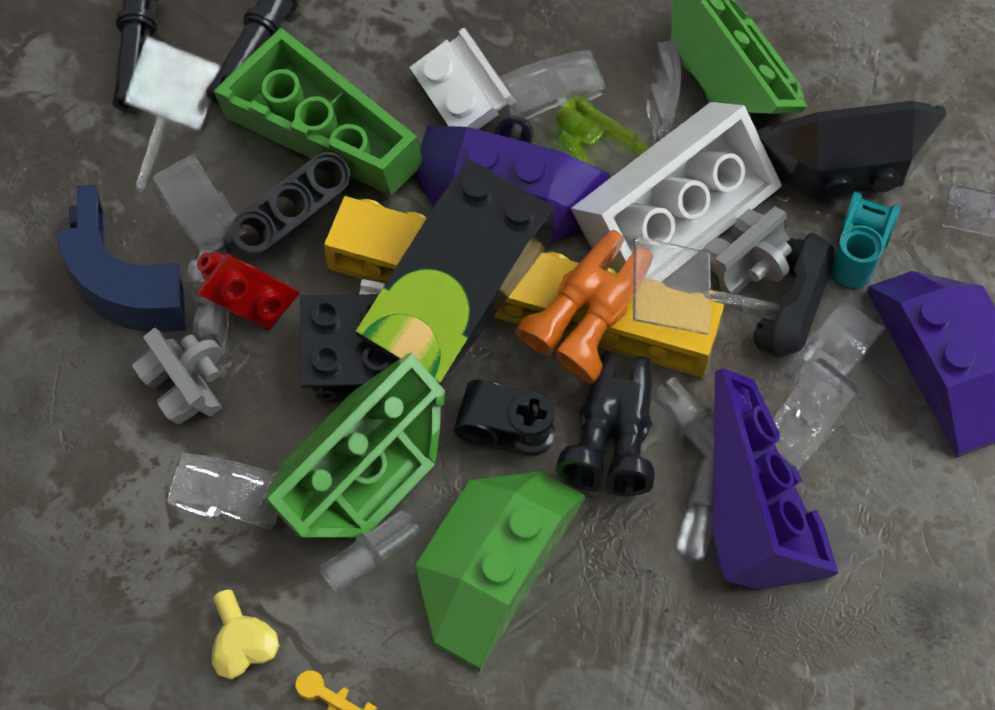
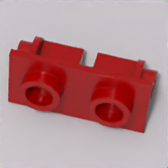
M218 251L205 252L199 257L197 262V268L201 271V275L205 280L196 292L199 296L268 330L275 325L300 294L299 290L228 253L224 256Z

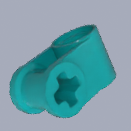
M854 191L840 232L842 234L831 268L833 278L839 284L847 288L857 289L871 282L885 247L887 248L901 206L894 204L889 208L862 199V193Z

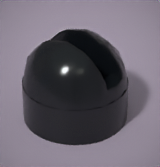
M509 116L502 120L495 129L494 134L512 138L515 126L518 124L522 127L519 140L531 144L534 140L532 125L521 116Z

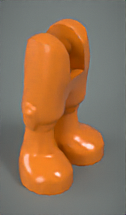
M611 230L574 270L569 271V273L563 276L558 296L545 310L526 316L514 330L520 340L541 355L550 357L555 352L558 362L568 372L589 384H594L602 370L603 365L597 352V346L604 332L626 315L627 305L644 279L652 259V254L640 246L631 254L616 277L607 273V269L617 256L624 242V236L615 230ZM588 305L585 317L558 347L564 330L574 314L581 307Z

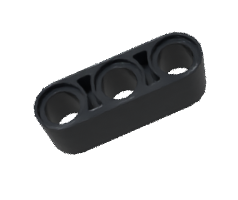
M332 152L320 153L240 212L225 229L223 235V244L227 253L242 261H252L321 210L348 185L350 168L346 161L340 155ZM315 169L325 170L331 175L333 179L332 189L323 188L316 183L314 179ZM277 197H286L294 202L297 209L296 217H287L279 212L276 206ZM249 225L257 230L260 238L259 245L249 246L243 243L238 236L239 226Z

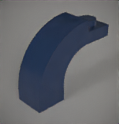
M97 185L77 186V205L69 206L70 229L57 230V239L67 271L79 296L97 314L125 328L150 332L153 328L158 329L160 332L186 330L185 286L178 263L134 265L112 256L105 249V209Z

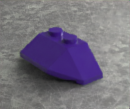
M427 126L420 148L423 162L415 172L434 207L444 191L471 159L555 207L553 239L547 246L581 229L571 208L609 180L611 176L610 173L561 151L461 126Z
M910 271L868 286L867 292L956 457L995 444V306L984 286L916 271Z

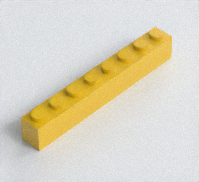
M344 196L324 243L327 269L360 279L386 284L427 217L416 212L402 213L388 209L374 200H357ZM542 252L495 314L494 318L519 325L526 316L542 312L558 296L563 276L569 273V271L574 270L579 263L571 261L560 253ZM608 268L606 271L614 277L618 275V273L611 268ZM643 279L627 305L626 315L615 325L606 329L597 348L611 350L637 359V356L649 357L652 364L704 378L725 304L714 302L710 297L700 293L686 294L666 288L655 280ZM588 305L577 310L565 328L563 338H566L585 317Z

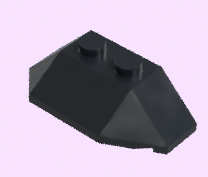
M905 101L816 112L786 121L775 129L771 126L758 129L757 133L779 180L809 198L820 196L839 198L854 191L874 190L876 192H886L903 186L936 142L947 114L944 106L937 105L933 107L928 103Z

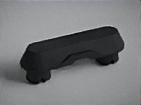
M809 233L804 240L792 237L786 242L790 245L792 252L785 259L789 268H795L794 271L797 276L793 288L785 294L776 320L762 318L756 324L757 329L754 330L753 340L758 349L772 350L777 358H783L803 350L834 262L833 245L815 233Z

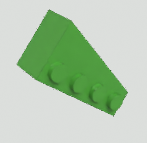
M282 27L214 90L227 120L311 159L323 152H332L340 155L350 168L351 178L390 196L419 169L423 162L419 142L415 134Z

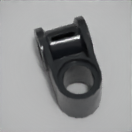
M471 380L467 383L453 431L461 440L473 445L492 446L520 452L525 455H539L546 452L555 440V427L553 425L555 409L552 401L541 393L501 386L488 380ZM533 405L538 406V412L534 411ZM526 436H530V443L526 441Z

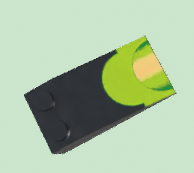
M470 159L439 198L356 330V336L397 361L406 354L413 353L440 386H442L553 239L555 207Z

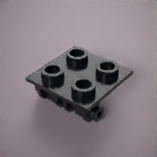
M379 294L300 295L301 388L312 387V390L317 392L318 399L325 401L333 400L337 397V392L342 387H360L397 361L356 336L357 328Z

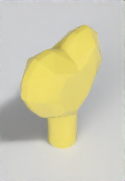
M223 590L217 593L213 600L223 626L214 640L211 664L218 676L233 679L243 674L250 664H263L273 659L280 645L277 633L268 624L256 617L242 615L232 590Z

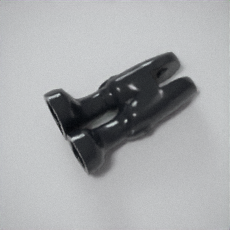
M605 350L600 357L603 365L600 375L594 384H590L586 403L579 410L582 432L579 445L567 446L561 451L557 460L556 471L566 482L578 488L597 490L602 481L606 440L609 433L614 430L617 441L608 471L606 489L609 493L616 496L641 495L651 491L655 480V470L651 461L641 457V444L646 439L649 429L653 424L649 415L652 392L651 361L649 357L637 356L635 369L631 373V379L616 377L617 369L615 365L617 352Z

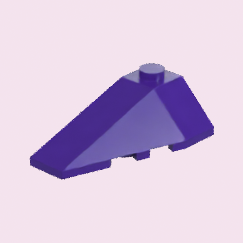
M722 367L715 372L713 536L718 551L717 563L724 574L725 581L760 590L829 578L838 574L839 572L822 519L817 510L807 512L795 487L803 482L796 466L790 467L777 450L775 443L779 441L780 433L755 381Z

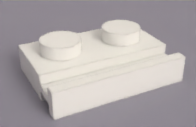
M462 28L458 31L460 33L458 37L450 43L446 40L413 64L410 69L448 126L480 129L499 115L497 111L507 104L512 106L516 101L465 28Z

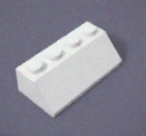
M710 102L574 205L571 210L591 248L611 230H615L624 236L622 247L610 265L614 271L619 273L631 254L641 246L652 254V259L644 279L655 280L660 283L701 251L715 237L717 238L735 224L737 218L746 210L754 209L782 187L745 105Z

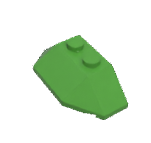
M672 0L671 44L682 58L681 62L684 68L694 75L704 89L709 103L745 105L748 113L771 114L802 113L808 107L804 100L801 86L751 17L735 0Z
M413 353L406 354L354 390L283 461L264 499L298 537H366L435 465L440 434L441 406L444 404L445 390Z
M541 471L469 480L415 564L434 646L481 672L584 502V494Z

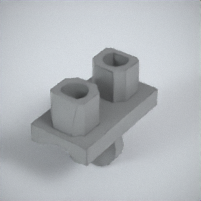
M774 206L763 215L748 209L737 218L734 225L737 239L732 244L722 238L715 237L704 247L703 255L706 267L718 275L722 293L733 298L752 280L758 282L766 276L768 279L776 282L781 281L789 273V266L785 257L792 252V249L786 243L790 238L784 229V221L787 219L785 211Z
M153 328L143 337L150 348L132 364V367L140 379L153 389L157 388L169 377L173 380L175 386L157 400V404L169 420L180 425L199 411L212 417L222 409V406L200 376V374H203L207 382H212L220 375L215 364L221 358L222 350L215 340L209 339L198 342L194 335H188L181 341L186 350L184 352L176 340L173 338L165 340L161 332L156 328Z

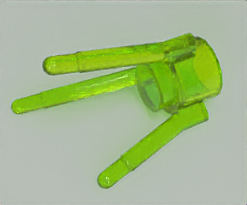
M576 95L569 99L558 113L557 124L564 130L559 140L572 151L575 158L590 165L592 163L579 143L585 141L587 144H591L598 140L605 130L642 153L651 148L639 140L637 134L603 114L582 95Z

